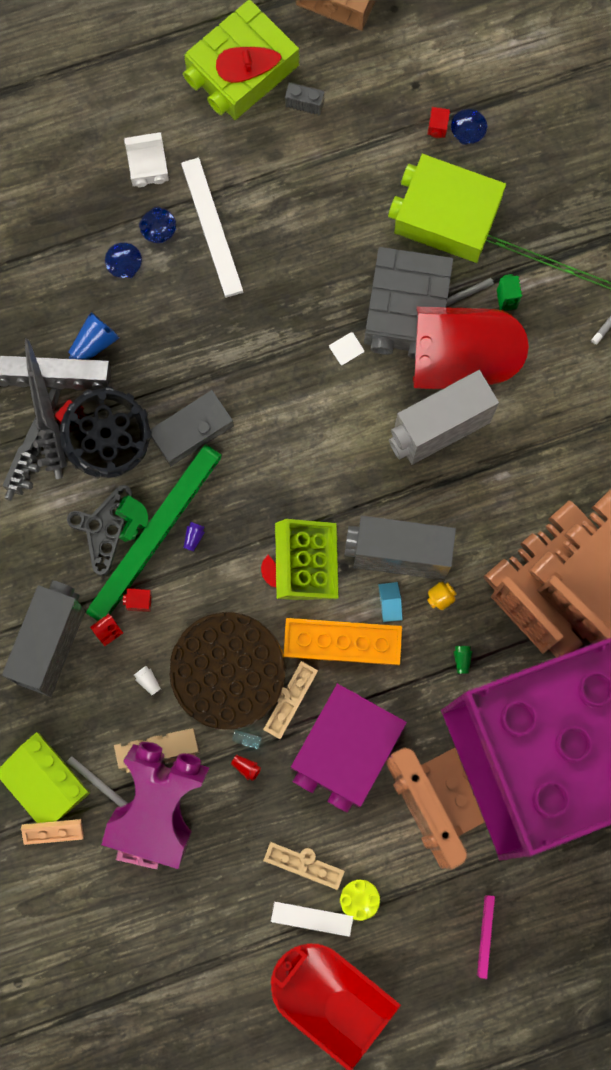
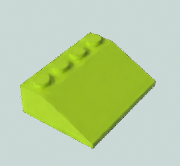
M284 519L275 523L277 599H338L336 523Z
M38 732L23 743L0 767V780L36 823L59 821L91 793Z

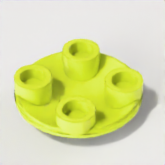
M352 881L344 887L341 893V907L344 913L353 916L354 920H367L379 908V892L368 881Z

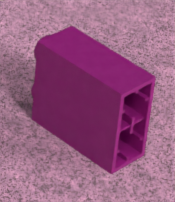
M336 684L291 765V770L297 773L292 782L311 793H314L317 785L332 792L327 802L346 813L349 812L352 805L360 808L407 722L345 687Z

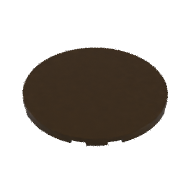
M214 613L195 621L182 633L177 644L174 646L170 659V683L178 703L189 716L201 724L215 729H239L263 718L277 703L285 682V659L276 637L261 622L241 613Z

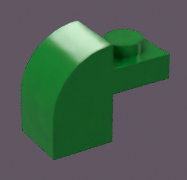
M129 495L123 497L114 514L127 521L119 536L121 540L126 542L136 537L139 531L137 527L140 529L146 528L148 513L143 504Z

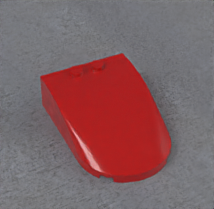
M416 308L418 320L415 374L413 376L414 388L444 389L478 370L481 371L488 385L498 384L512 378L523 367L528 355V338L523 326L513 315L498 309Z

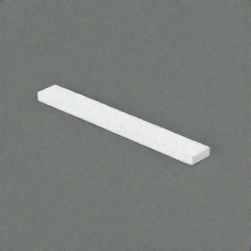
M195 158L182 162L181 165L225 298L243 293L200 160Z

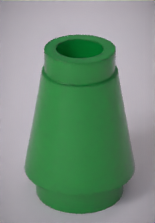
M455 646V651L453 652L457 673L468 674L473 652L471 651V646Z

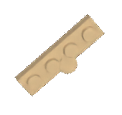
M302 661L300 662L287 688H283L277 701L278 704L265 725L264 731L281 740L318 670Z
M270 842L263 860L338 890L345 872L315 860V853L311 849L307 848L298 853Z

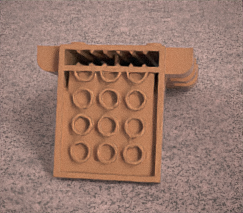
M611 489L592 507L598 514L596 515L593 512L590 514L591 519L599 526L597 530L588 522L583 521L581 524L584 529L575 524L564 535L569 541L565 540L563 545L573 555L568 558L560 549L554 551L564 564L548 551L529 570L542 584L537 591L592 645L611 638Z
M571 501L565 503L548 519L553 524L546 525L547 530L555 537L552 541L545 533L540 531L537 533L538 537L532 533L520 544L523 549L518 550V553L527 562L524 566L512 556L509 560L514 567L507 560L502 559L483 577L495 590L491 598L542 654L549 649L556 658L579 649L583 644L578 636L582 639L585 637L537 591L542 584L529 570L548 551L564 564L554 551L560 549L568 558L573 555L564 547L563 542L565 540L569 541L564 535L575 524L584 529L581 523L586 521L595 530L598 529Z
M456 748L420 765L415 753L410 749H401L391 754L385 763L394 778L395 783L393 786L397 794L402 795L423 835L421 840L426 849L430 848L441 869H453L461 865L466 859V850L459 836L483 824L484 820Z

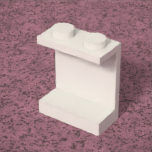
M161 132L124 138L133 186L144 187L151 183L162 184L165 181H169Z

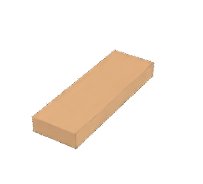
M81 819L23 824L21 826L24 845L83 840L84 838Z

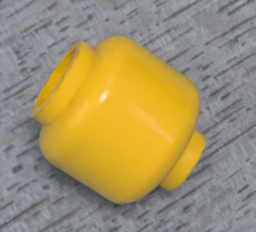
M439 582L428 590L430 598L427 601L433 609L437 607L440 610H444L455 602V595L457 593L448 582Z

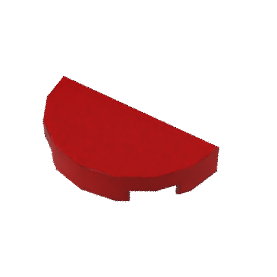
M268 554L262 562L261 573L264 581L271 587L276 588V563Z

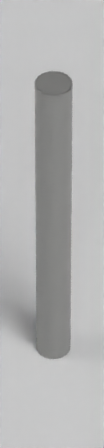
M489 278L447 298L446 307L493 285V280Z
M71 756L68 759L67 763L118 806L121 807L128 804L74 757Z

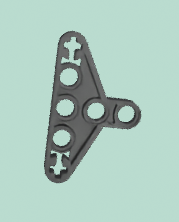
M126 485L116 488L92 515L73 511L67 516V522L71 528L87 533L92 568L99 576L108 574L111 569L120 540L119 536L125 523L123 518L113 515L114 509L118 508L120 504L115 503V501H121L119 493H123L124 490H126L129 496L133 497L131 489ZM75 515L81 517V522L78 525L71 523V518ZM96 520L100 523L97 530L89 528L91 521ZM112 525L118 528V532L115 535H109L107 529ZM107 543L112 545V551L108 554L102 552V546ZM99 554H101L105 558H109V560H104V565L106 566V569H102L101 571H99V568L96 567L97 564L100 565L102 563V558H98Z

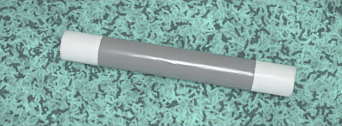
M611 316L591 339L594 344L597 345L611 328Z

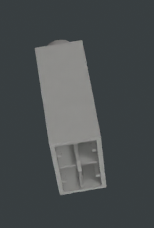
M478 370L397 414L395 427L391 429L393 437L389 439V443L398 459L407 456L411 465L491 423L499 402L481 371Z

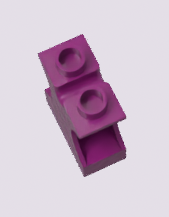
M140 742L139 745L133 744L123 763L128 767L133 776L135 798L128 804L115 809L106 825L101 845L178 869L186 853L192 832L183 820L180 810V799L188 791L202 786L209 772V767L201 765V760L198 757L183 753L178 755L172 768H168L163 763L165 754L162 753L163 749L161 746L152 742Z

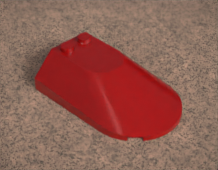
M303 944L292 948L280 958L272 973V998L278 1011L347 1070H353L401 1006V1004L341 955L324 945Z

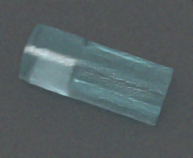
M235 730L232 741L258 749L262 738Z

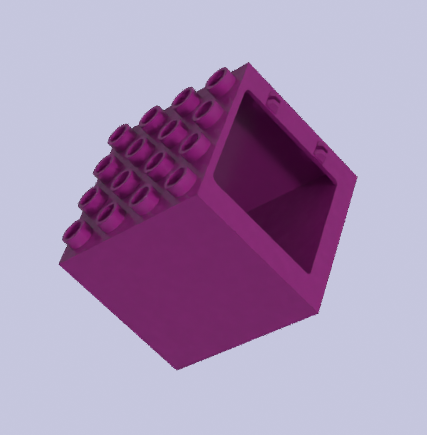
M611 638L469 690L441 709L499 861L532 856L611 825Z

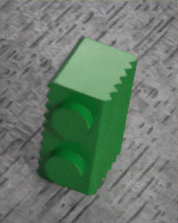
M508 274L500 278L501 280L497 287L499 308L502 311L517 309L523 296L521 294L519 276Z

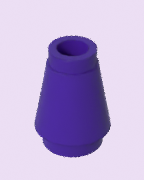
M190 522V525L187 526L183 548L194 551L205 533L203 532L205 527Z

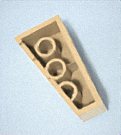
M193 728L169 733L164 737L162 735L150 737L147 741H131L128 745L122 747L121 744L114 745L118 768L122 771L126 770V773L131 772L123 763L124 758L132 745H139L140 742H152L161 746L163 749L162 753L165 754V764L174 763L179 754L185 753L196 756L195 754L199 753Z

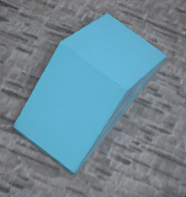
M398 582L378 584L383 623L402 621V604Z

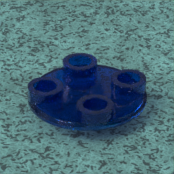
M465 109L459 111L453 117L451 130L461 144L475 143L486 135L487 121L480 112L473 109Z
M156 206L148 211L139 222L141 234L152 243L165 242L176 231L175 217L168 210Z
M117 243L105 255V265L108 272L119 278L134 277L142 264L140 251L130 243Z

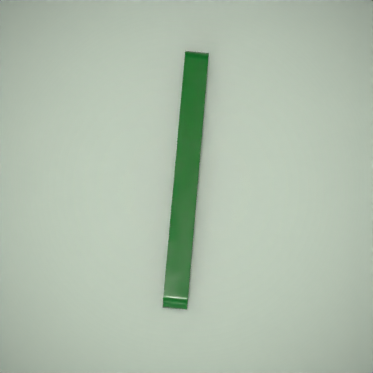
M207 444L202 447L86 611L87 615L96 621H99L107 614L111 615L123 598V594H126L127 589L131 587L214 470L222 454Z

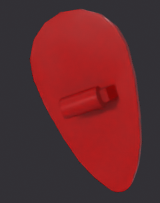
M261 47L229 48L218 56L216 70L224 81L239 83L270 71L281 61V54Z

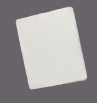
M353 332L329 345L341 365L364 352Z

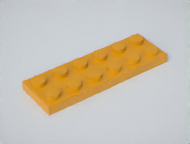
M286 618L283 655L285 658L400 665L402 626Z

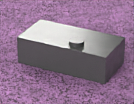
M213 390L150 429V431H152V440L171 467L234 427V424L226 409Z

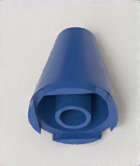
M91 312L68 351L70 354L69 359L90 360L116 342L119 337L109 326Z

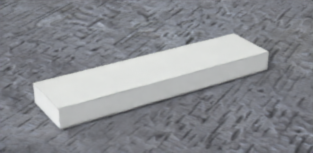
M274 902L271 922L350 937L353 916Z

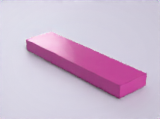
M486 895L484 898L477 976L487 979L495 901V896Z

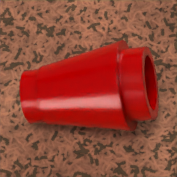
M236 755L231 762V765L247 780L254 781L261 771L258 763Z

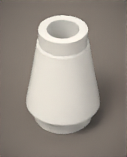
M145 666L134 674L136 681L151 695L161 689L151 668L148 669Z

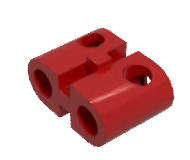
M107 614L90 626L104 647L123 634L110 614Z

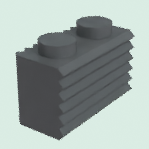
M289 82L285 95L286 108L307 111V113L310 112L319 116L324 104L325 91Z

